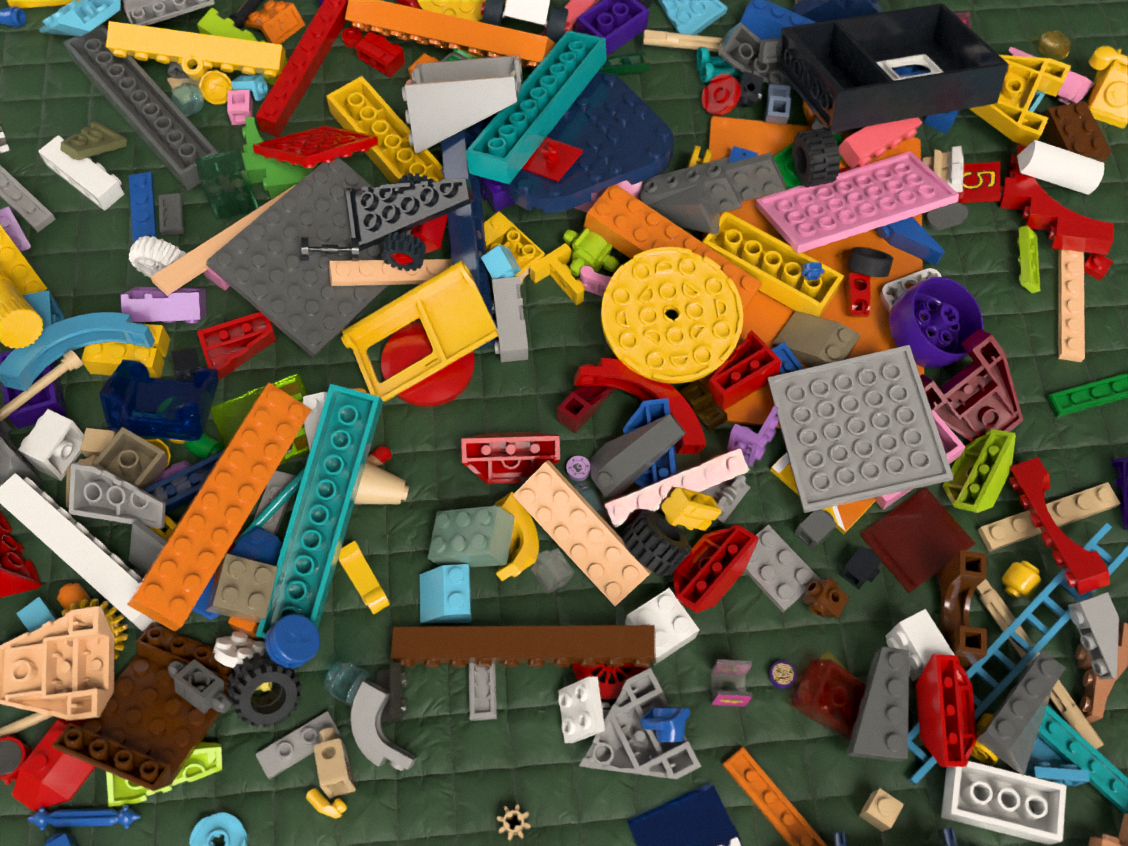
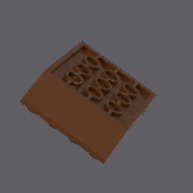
M151 623L136 641L137 655L115 681L114 692L101 716L85 719L80 726L69 723L52 744V747L155 792L173 783L221 714V712L214 710L212 707L204 714L175 692L174 679L168 672V666L174 661H181L188 665L195 659L224 681V694L227 696L229 694L227 684L230 683L228 678L230 673H235V670L232 667L221 664L214 658V648Z

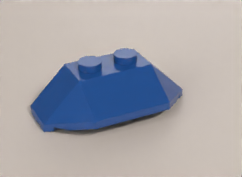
M669 399L643 401L624 426V435L671 414ZM675 444L635 481L653 498L671 497L670 494L676 487H679Z

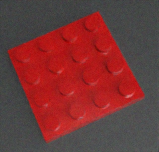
M323 125L253 144L254 153L264 155V158H276V161H288L291 165L300 164L303 168H312L318 162H333L335 157H350L356 151L367 152L370 150V147L378 145V138L374 135Z

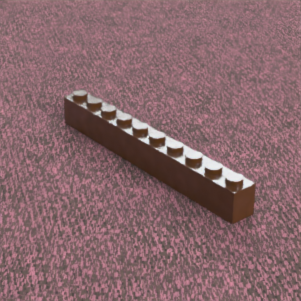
M655 625L393 627L391 659L402 668H413L414 664H424L428 668H438L440 664H450L454 668H464L469 663H474L477 667L481 668L492 667V663L502 664L503 667L508 668L518 667V664H528L529 667L539 668L544 667V663H554L556 667H570V663H581L582 667H596L597 663H607L609 667H622L623 663H634L636 667H648L650 663H656Z

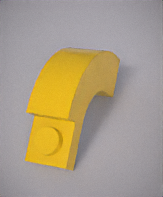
M513 492L494 504V506L498 505L515 517L507 565H501L496 572V575L502 581L510 576H518L524 569L534 564L539 552L538 534L529 512L513 496Z

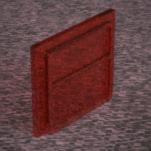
M927 488L860 534L862 539L878 555V558L882 560V563L908 593L939 572L960 550L967 551L976 544Z

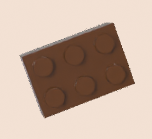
M1086 101L1051 107L1044 113L1043 116L1047 117L1048 120L1042 135L1047 144L1103 163L1112 153Z

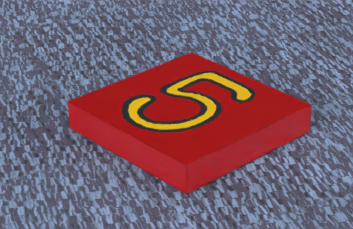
M1000 162L963 164V192H958V202L955 203L1000 201Z

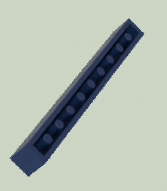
M462 130L441 141V155L444 165L442 172L445 179L467 178L470 180L474 199L473 203L452 211L447 215L449 223L448 235L451 246L449 253L452 258V265L461 260L466 264L493 319L489 273L481 259L487 252L479 176L469 174L466 150L476 139L465 130ZM495 338L475 350L495 345Z

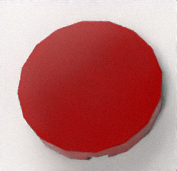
M720 74L709 81L710 84L703 90L701 98L704 109L714 116H723L729 113L736 106L741 94L740 84L737 79L729 74Z

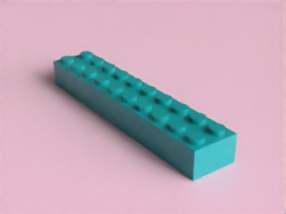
M567 30L521 85L517 102L500 110L466 150L469 174L510 184L542 141L548 136L607 61L605 38Z
M330 384L276 567L278 569L267 615L264 620L260 621L256 636L266 639L267 632L271 626L284 616L290 614L305 616L314 623L318 630L384 402L380 397Z

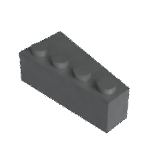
M881 647L874 652L865 683V691L860 701V709L845 756L900 762L908 759L909 650Z

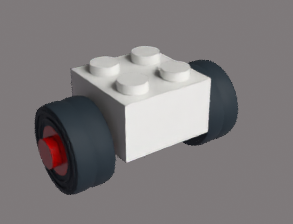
M486 0V2L482 3L480 14L483 15L482 23L500 26L502 18L505 16L544 25L547 28L545 36L555 43L567 32L570 22H566L568 9L552 5L549 20H546L550 0H507L505 10V0Z

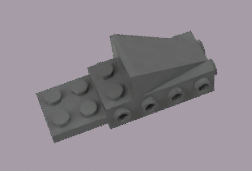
M770 152L732 163L726 157L654 176L643 181L639 199L679 227L718 234L720 213L742 208V201L786 191V183Z

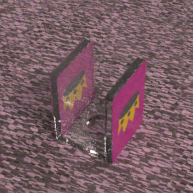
M717 660L711 670L712 705L746 706L753 696L752 692H746L745 675L752 667L751 661ZM724 681H731L735 684L736 691H722L721 684Z

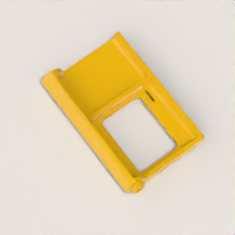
M461 260L342 331L343 336L341 340L346 348L353 349L370 394L378 396L386 402L498 337L499 332L472 274ZM420 319L433 347V352L393 377L379 383L367 349L414 320Z

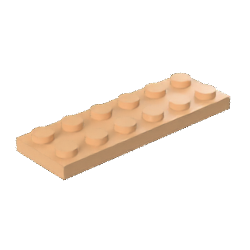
M549 460L513 494L519 503L614 606L652 573L651 570L634 558L621 537Z

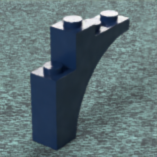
M802 0L793 5L794 13L814 22L875 14L883 11L878 6L879 0Z

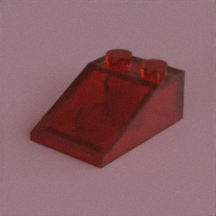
M811 659L791 706L809 719L851 740V733L854 723H856L860 701L866 685L831 659Z

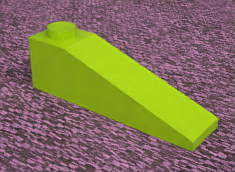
M200 742L173 783L155 792L106 771L109 807L140 803L147 800L149 795L159 791L163 793L172 790L174 785L185 781L193 782L222 770L221 744Z

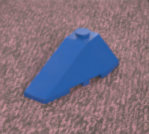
M255 526L237 543L230 552V555L277 566L283 544L277 536ZM215 573L192 609L209 620L221 615L206 611Z

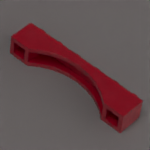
M614 353L610 357V359H618ZM608 386L579 387L558 407L557 421L576 434L616 388Z

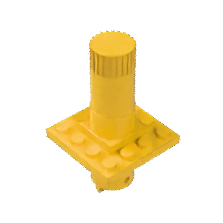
M0 225V342L9 348L22 349L30 346V344H34V341L39 339L38 337L41 336V331H43L42 318L22 295L42 292L47 287Z

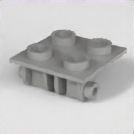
M710 460L688 490L712 496L721 509V514L716 519L723 524L748 492L750 486L745 483L746 477L743 474L732 475Z

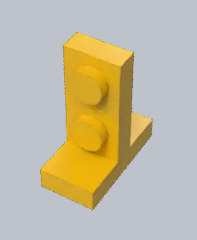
M565 243L530 266V279L536 284L550 275L577 306L584 301L585 288L580 280H576L571 275L570 269L565 265L571 261V248Z

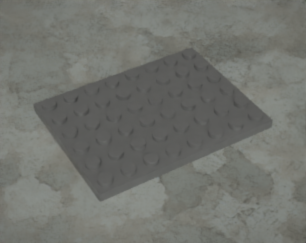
M335 157L333 162L321 163L206 262L209 268L312 358H315L390 286H331L328 268L329 261H351V252L322 254L320 251H309V261H302L301 237H308L309 247H322V244L351 247L352 234L345 188L361 189L364 186L373 188L339 157ZM385 241L360 251L359 260H382L381 254Z

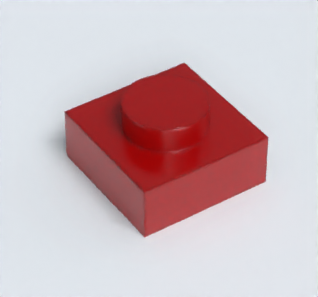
M1091 253L1084 263V272L1101 281L1113 261L1101 254Z

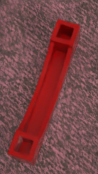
M1039 457L1011 466V477L1008 478L1009 484L1013 491H1018L1020 494L1019 501L1023 509L1030 511L1031 514L1029 516L1033 526L1040 528L1044 545L1051 547L1053 550L1052 556L1056 565L1063 567L1065 571L1064 577L1069 587H1074L1077 593L1082 595L1110 585L1109 570L1098 552H1090L1077 545L1061 531L1052 519L1044 500L1045 491L1050 489L1049 474Z

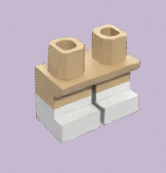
M961 146L952 147V152L942 153L940 150H934V156L923 158V163L957 193L963 192L964 159Z

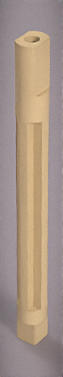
M644 30L643 45L696 50L699 47H707L709 51L719 52L718 46L723 38L652 30Z
M985 579L975 590L996 623L1004 631L1015 620V617L996 590ZM1019 626L1015 632L1033 647L1034 644L1022 627ZM1008 637V640L1022 658L1026 652ZM1058 680L1052 689L1050 700L1066 723L1095 749L1100 748L1104 745L1103 741Z

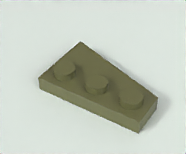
M94 121L91 123L90 128L84 127L81 129L80 134H73L62 141L60 150L68 154L72 159L82 160L85 157L100 155V153L126 147L127 138Z

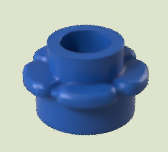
M810 262L803 265L801 274L804 277L806 276V280H818L825 271L822 269L821 263Z

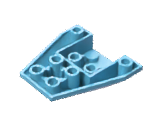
M73 0L42 22L45 25L39 31L48 34L83 36L120 11L121 0H81L80 2Z

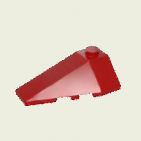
M1 510L0 598L38 589L41 586L35 565L32 561L25 560L21 553L24 547L11 537L10 533L13 529Z

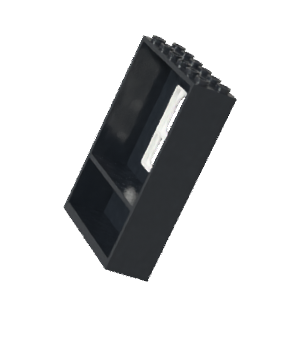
M943 3L782 28L776 67L831 133L997 104L1008 70V63ZM917 64L927 67L931 72L900 78L892 68Z

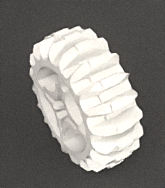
M144 236L139 237L130 248L129 260L137 268V271L151 278V276L183 257L186 253L179 250V247L173 246L171 242L168 243L163 239L159 240L153 236L151 238Z

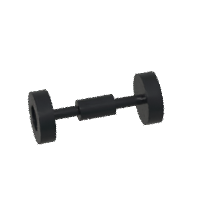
M301 237L302 261H309V251H320L322 254L351 252V261H359V238H351V247H338V245L322 244V247H309L308 237Z

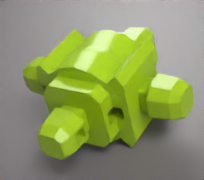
M585 228L580 235L570 229L564 233V241L570 246L572 245L571 258L573 262L570 265V272L574 276H579L581 268L584 266L592 267L596 273H598L602 266L610 272H615L619 267V261L613 256L610 257L612 244L607 243L600 235L589 231L588 228Z

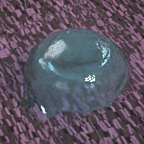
M181 83V86L174 87L172 102L185 116L196 115L202 110L204 105L203 93L193 83Z

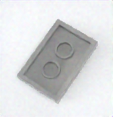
M767 525L756 535L759 540L744 572L784 613L806 593V588L812 579L820 578Z

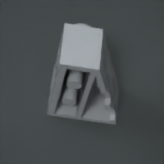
M520 276L492 279V314H495V320L493 321L499 332L494 348L495 354H500L501 362L528 360V342L522 308L523 299L520 293Z

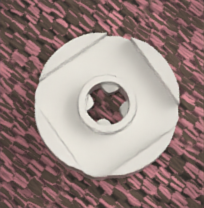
M237 631L233 632L232 636L217 638L213 653H215L214 658L218 662L232 668L237 664H244L242 659L248 657L250 660L253 658L254 653L259 652L260 656H262L264 652H267L265 642L249 639L246 633Z

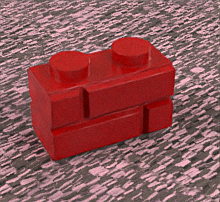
M369 31L364 36V39H361L356 44L358 59L390 78L405 63L404 51L398 44L393 45L381 34L377 35Z

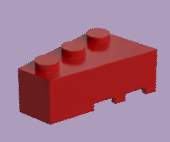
M261 312L197 331L210 374L215 382H218L277 341L271 321Z
M751 330L744 342L735 348L733 355L709 379V391L713 395V400L723 410L731 407L768 384V377L779 375L781 359Z

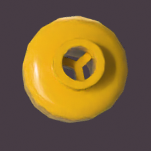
M1022 560L1021 563L1013 562L1002 577V583L1006 586L1004 591L1015 599H1018L1020 596L1030 598L1041 583L1040 571L1027 561Z

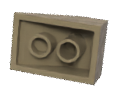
M795 311L772 343V346L776 347L785 342L798 361L811 368L846 360L861 335L842 323Z

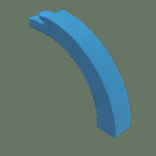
M100 312L67 318L44 328L41 331V336L38 337V340L34 341V344H30V346L22 349H14L0 365V380L5 387L28 391L38 375L70 349L73 351L91 344L120 342L151 348L155 340L149 327L141 323L134 324L130 314Z

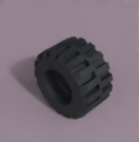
M824 127L797 133L793 142L792 157L794 169L801 184L807 188L836 181L839 174L840 156L838 145L832 132L830 133Z
M642 510L623 532V541L634 558L643 566L659 575H671L691 552L690 543L680 528L667 522L664 515L653 510Z
M259 652L254 653L253 658L250 660L248 657L242 659L244 664H237L234 667L235 673H230L228 678L230 683L227 684L228 696L236 715L245 724L248 725L251 722L252 727L257 728L260 724L264 728L270 727V723L277 725L281 723L280 719L284 717L286 719L291 716L290 711H295L298 707L296 701H300L301 693L299 691L302 690L293 668H284L276 664L267 652H264L262 656H260ZM267 682H276V686L270 693L260 697L252 696L255 689Z

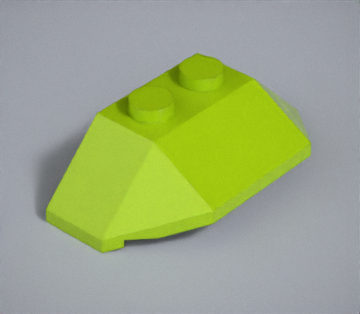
M990 429L986 432V435L975 439L965 446L961 456L955 460L951 468L953 479L943 484V489L954 508L979 513L994 506L1010 473V467L1013 462L1015 433Z

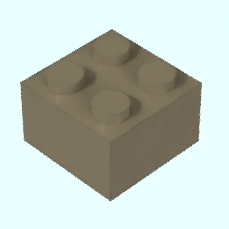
M122 427L91 465L98 466L143 490L153 484L168 465L165 451Z
M225 554L216 569L206 611L255 623L264 620L267 615L278 567Z

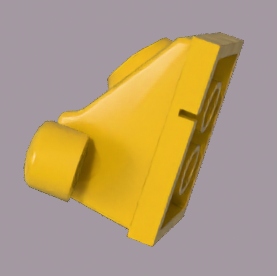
M1101 46L1094 51L1089 60L1090 66L1098 71L1087 104L1096 120L1124 129L1128 124V56L1121 54L1122 49L1116 51L1113 47Z

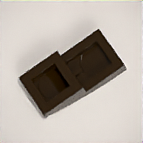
M699 380L679 391L693 409L699 422L708 432L728 420L727 413L713 400L712 393Z

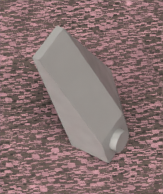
M71 463L69 514L132 524L137 519L147 527L164 528L166 502L98 466Z

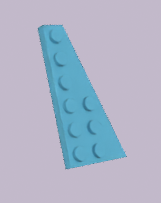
M657 0L679 34L697 35L727 12V6L719 0Z

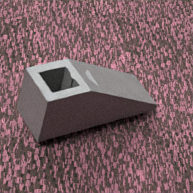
M1108 592L1069 604L1071 620L1077 625L1081 634V643L1091 657L1094 672L1099 676L1100 680L1117 678L1119 616Z

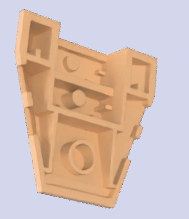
M97 606L72 610L66 613V616L54 622L49 621L43 624V627L31 633L27 632L0 645V704L73 721L100 717L114 692V636L102 608Z

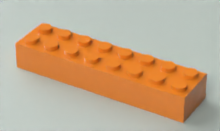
M616 184L608 187L587 212L583 227L600 235L607 243L612 244L614 248L630 259H633L635 255L660 247L685 248L704 258L705 256L710 258L734 282L741 298L743 312L763 284Z

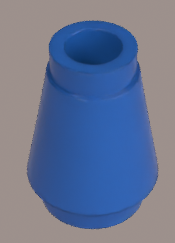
M14 6L0 10V24L16 28L25 25L26 14L23 9Z

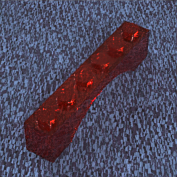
M732 448L672 476L621 494L600 504L609 526L617 527L634 520L644 509L655 511L662 508L661 505L668 497H671L670 494L676 487L700 492L746 473L749 469L741 448Z

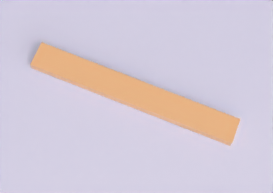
M294 186L151 276L152 282L168 296L208 270L209 267L206 265V262L212 255Z

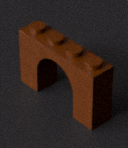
M960 550L941 569L940 633L954 655H957L960 660L959 664L964 670H967L987 655V629L970 627L969 611L973 593L976 587L987 578L986 554Z

